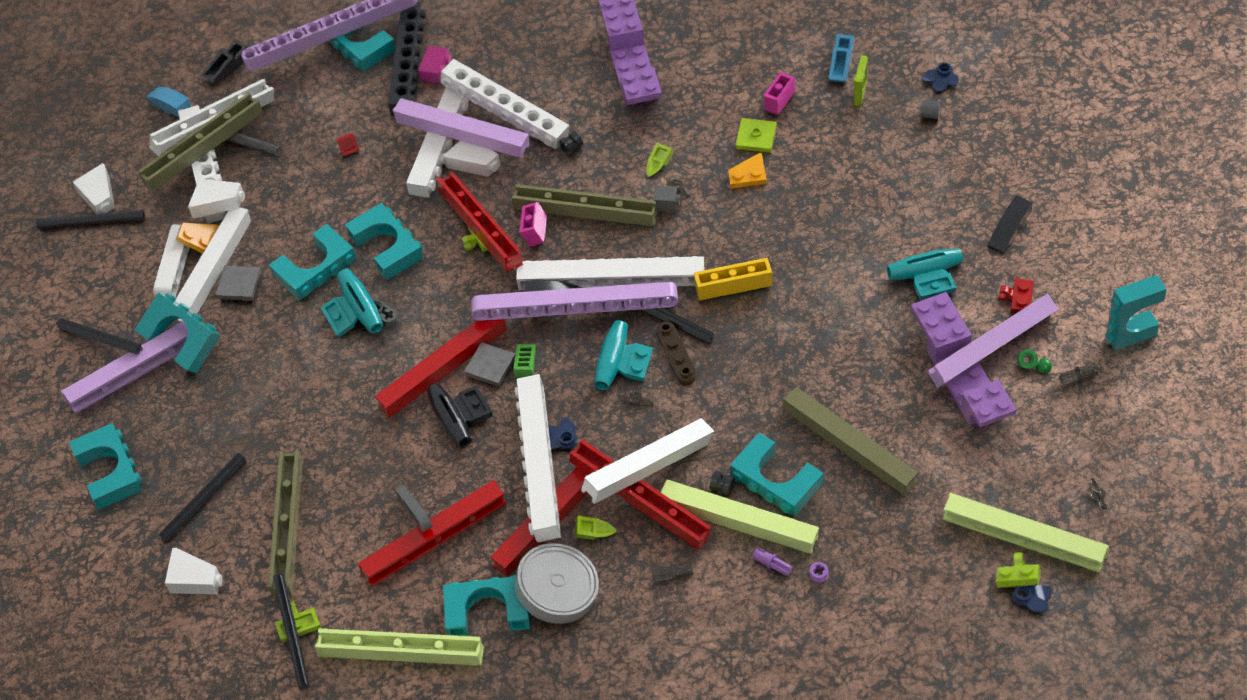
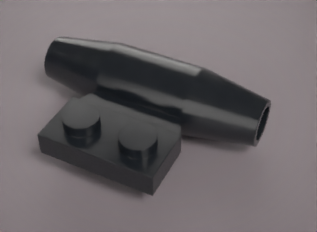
M438 383L430 385L427 389L433 412L446 434L459 448H465L472 442L467 423L476 424L493 417L492 411L477 385L459 392L454 399Z

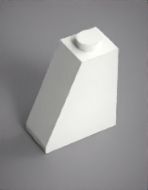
M459 141L443 155L445 166L448 169L488 177L500 167L499 155L493 150Z
M103 163L73 181L77 193L96 214H106L115 208L110 178Z
M199 179L188 206L192 218L239 209L241 202L245 199V192L242 190L240 183Z
M172 548L165 585L169 593L217 594L218 588L222 585V575L219 574L216 566L182 550Z

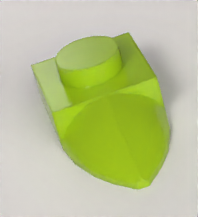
M656 143L647 162L646 172L648 177L656 174L662 166H667L674 152L672 148Z
M577 516L575 537L595 540L596 537H607L616 532V529L604 520Z

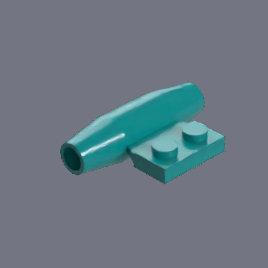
M959 248L933 250L909 256L888 265L887 275L890 280L914 279L913 286L920 301L945 292L947 294L956 292L957 287L951 274L946 270L963 262V255Z
M350 269L341 270L337 274V278L344 296L334 297L321 307L335 334L340 338L355 327L354 325L358 319L370 333L379 332L383 328V323L377 306L365 286Z
M614 321L603 341L596 363L594 386L600 390H607L610 387L618 371L625 378L640 382L644 381L653 348L637 343L626 345L628 325L624 321Z

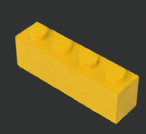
M768 258L694 272L698 299L700 301L772 286V271Z

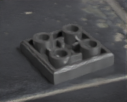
M224 266L216 293L217 299L253 301L261 273L260 267Z
M481 342L464 373L466 376L500 386L515 360V353Z

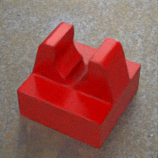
M353 133L336 139L342 156L359 151Z

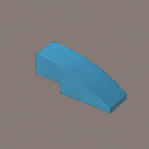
M836 35L829 81H847L855 43L854 36Z
M158 87L146 96V99L169 115L173 113L178 118H180L179 110L192 107L189 98L166 87Z

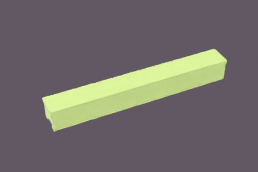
M666 480L661 491L662 494L699 519L806 553H812L815 541L818 539L819 527L680 483Z
M949 493V498L944 508L943 520L1099 573L1108 554L1109 545L953 493Z
M319 629L318 642L315 645L318 657L479 666L482 665L484 651L481 637Z

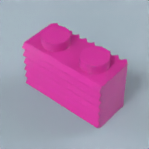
M428 46L418 69L421 81L438 84L441 82V71L452 60L448 48Z
M779 72L774 82L770 84L769 89L763 94L764 110L776 115L781 112L795 92V78Z
M538 202L525 205L521 210L519 233L530 247L544 243L547 214H545Z

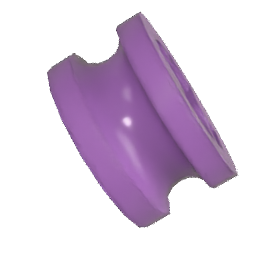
M822 562L812 564L810 567L811 580L815 583L825 582L828 579L827 565ZM816 570H820L822 575L816 574Z

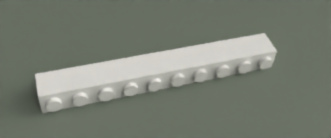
M698 256L522 261L523 265L517 268L516 280L519 291L525 290V281L532 280L564 282L583 288L673 282L676 286H695L694 272L704 271L705 266L704 257Z
M540 374L517 379L518 387H515V394L517 399H519L516 402L518 413L521 415L518 416V423L520 428H522V431H519V436L524 444L521 446L523 458L525 457L522 465L524 472L527 473V476H524V483L526 488H528V491L525 492L528 504L530 503V507H527V513L532 523H529V531L531 535L535 536L537 542L560 538L561 532L544 385Z

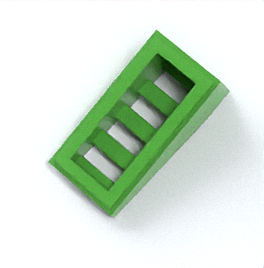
M517 344L513 370L515 378L534 375L536 344Z

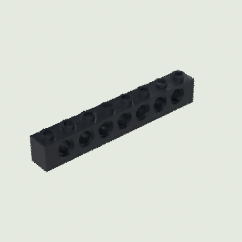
M417 2L414 6L400 11L388 99L391 116H395L393 110L400 98L415 102V98H413L417 94L415 82H418L417 69L420 67L418 57H421L420 44H423V35L421 33L425 30L423 19H426V10L423 9L421 2Z

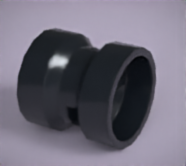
M572 131L568 134V137H563L558 141L560 148L566 155H570L574 149H579L583 146V140L576 131Z
M716 470L711 477L709 489L714 491L720 490L723 494L729 496L734 488L736 479L731 475L724 476L722 472Z

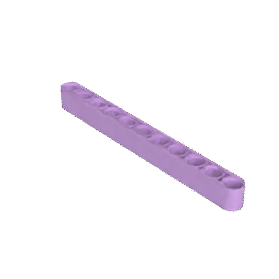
M365 0L246 48L242 52L245 67L249 71L260 69L410 8L417 3V0Z
M659 282L477 295L471 299L472 318L482 321L667 308L678 304V292L675 283Z

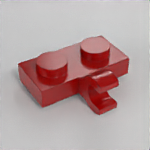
M1015 278L1013 290L1006 285L1000 286L998 299L1012 300L1010 313L1016 314L1032 303L1034 281Z

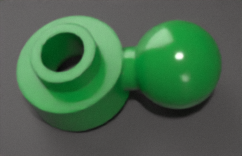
M1031 349L1022 350L1017 355V363L1023 369H1030L1035 366L1043 374L1049 373L1052 370V362L1047 358L1039 360L1037 354ZM1024 356H1027L1029 358L1028 363L1024 362Z

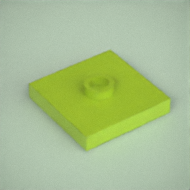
M864 55L860 57L857 74L854 75L853 85H855V106L862 105L867 84L868 57Z
M742 118L735 145L736 149L771 153L777 122Z

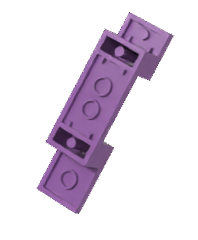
M599 0L600 10L606 27L608 46L625 106L659 99L662 97L655 69L650 65L644 45L643 28L635 1Z
M947 292L911 304V310L927 336V353L934 365H937L971 343L972 334ZM979 362L945 383L969 425L977 423L979 427H983L1016 414L1017 410L999 379L990 382Z

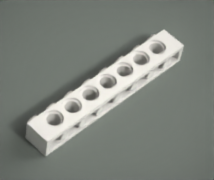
M455 59L441 71V83L445 87L468 98L474 104L482 106L488 112L499 116L502 120L508 121L516 128L544 142L547 146L557 149L559 147L558 141L563 137H568V124Z
M197 105L179 110L180 119L199 111L200 108ZM214 148L191 164L196 185L199 179L222 181L221 175L217 174L220 171L218 163L213 160L216 159ZM227 211L205 216L207 223L224 219Z

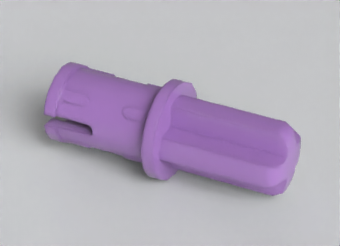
M760 547L756 548L752 558L766 565L768 569L773 568L786 576L792 571L793 567L778 559L776 554L768 553Z

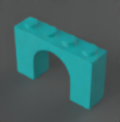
M358 29L329 40L336 50L339 49L346 59L349 58L356 68L359 67L363 72L395 52L394 39L384 30L364 42H351L347 40Z
M382 203L345 224L348 236L357 247L378 235L386 234L397 238L396 243L391 248L374 257L376 268L386 281L423 259L421 243L413 239L411 232L403 228L400 219H395L389 207L386 208Z
M325 224L312 234L316 246L327 255L320 265L311 269H302L295 266L284 255L269 264L272 276L297 300L308 296L310 292L323 285L328 279L337 275L339 271L356 260L354 248L328 224Z
M1158 275L1114 289L1107 331L1105 333L1106 342L1111 344L1114 350L1157 336L1159 323L1150 310L1137 315L1134 314L1143 308L1165 300L1167 289Z
M158 292L135 328V331L145 339L151 340L162 334L171 322L182 319L187 327V339L174 361L187 371L197 373L221 335L216 332L217 328L210 323L205 324L200 315L192 314L188 306L176 302L177 298L170 293L165 295Z
M113 423L69 442L80 466L102 457L118 459V465L110 475L87 485L98 510L142 491L140 487L142 479L138 472L134 473L133 469L136 468L132 457L128 458L127 454H130L126 443L122 444L121 440L124 437L120 429H115Z
M759 432L730 464L731 476L735 477V481L745 484L752 492L762 495L769 503L773 502L779 506L783 512L790 513L795 517L824 484V473L807 463L788 482L773 483L766 480L760 471L776 453L775 442Z
M516 575L506 578L494 577L490 580H471L464 583L452 582L443 585L445 630L447 635L469 636V609L476 601L486 597L497 598L505 603L510 631L530 629L529 612L522 606L515 592L514 582Z

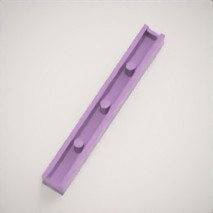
M400 98L393 110L396 123L519 158H523L525 149L530 146L529 134L406 99Z
M1047 293L928 370L927 373L936 384V388H938L1050 316L1059 308Z
M183 321L142 344L143 350L140 351V354L128 352L62 390L61 393L67 404L69 403L76 414L177 356L187 339L186 324Z

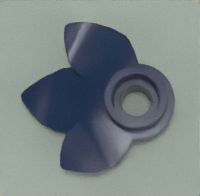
M946 62L938 64L936 69L928 70L923 76V81L931 82L933 90L936 92L945 91L948 85L957 86L959 81L958 76L953 73L951 65Z
M564 417L560 426L548 425L551 449H571L577 444V437L574 434L576 427L570 419Z
M1040 584L1018 586L1012 592V599L1016 604L1027 606L1033 612H1045L1049 610L1046 601L1052 596L1054 589Z

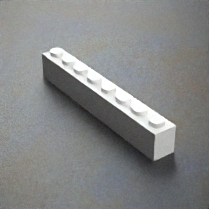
M446 87L437 108L463 115L464 111H467L469 99ZM427 131L406 182L410 195L430 197L431 192L435 190L437 177L441 175L442 165L445 164L443 155L452 148V138Z

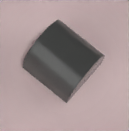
M922 100L920 117L939 119L940 102Z

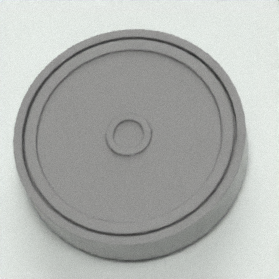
M550 543L533 548L523 557L516 572L514 584L520 603L530 614L546 622L561 624L573 622L583 617L590 610L598 593L599 579L594 565L583 553L564 544Z

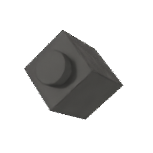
M655 186L653 201H656L657 211L676 213V207L680 205L681 199L680 194H677V187Z

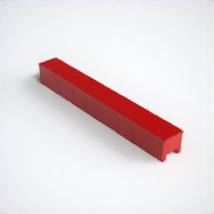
M453 171L449 173L450 176L441 179L438 177V192L504 270L509 272L522 266L521 250Z
M505 319L476 320L375 395V398L379 401L378 407L388 418H391L427 391L430 385L439 382L471 358L481 342L489 344L506 332Z
M581 439L576 449L570 452L569 459L571 464L587 475L615 462L583 439ZM642 479L615 493L698 551L710 537L711 526Z
M577 467L556 488L559 523L588 494V492L583 493L581 491L585 477L588 475ZM529 517L490 557L495 562L492 565L493 568L505 575V577H509L519 567L523 557L541 543L537 542L535 536L530 534L529 523H532Z
M492 480L430 518L432 528L423 532L417 526L357 563L361 574L364 575L372 587L506 505V501L503 499V496H505L503 491L496 484V481Z

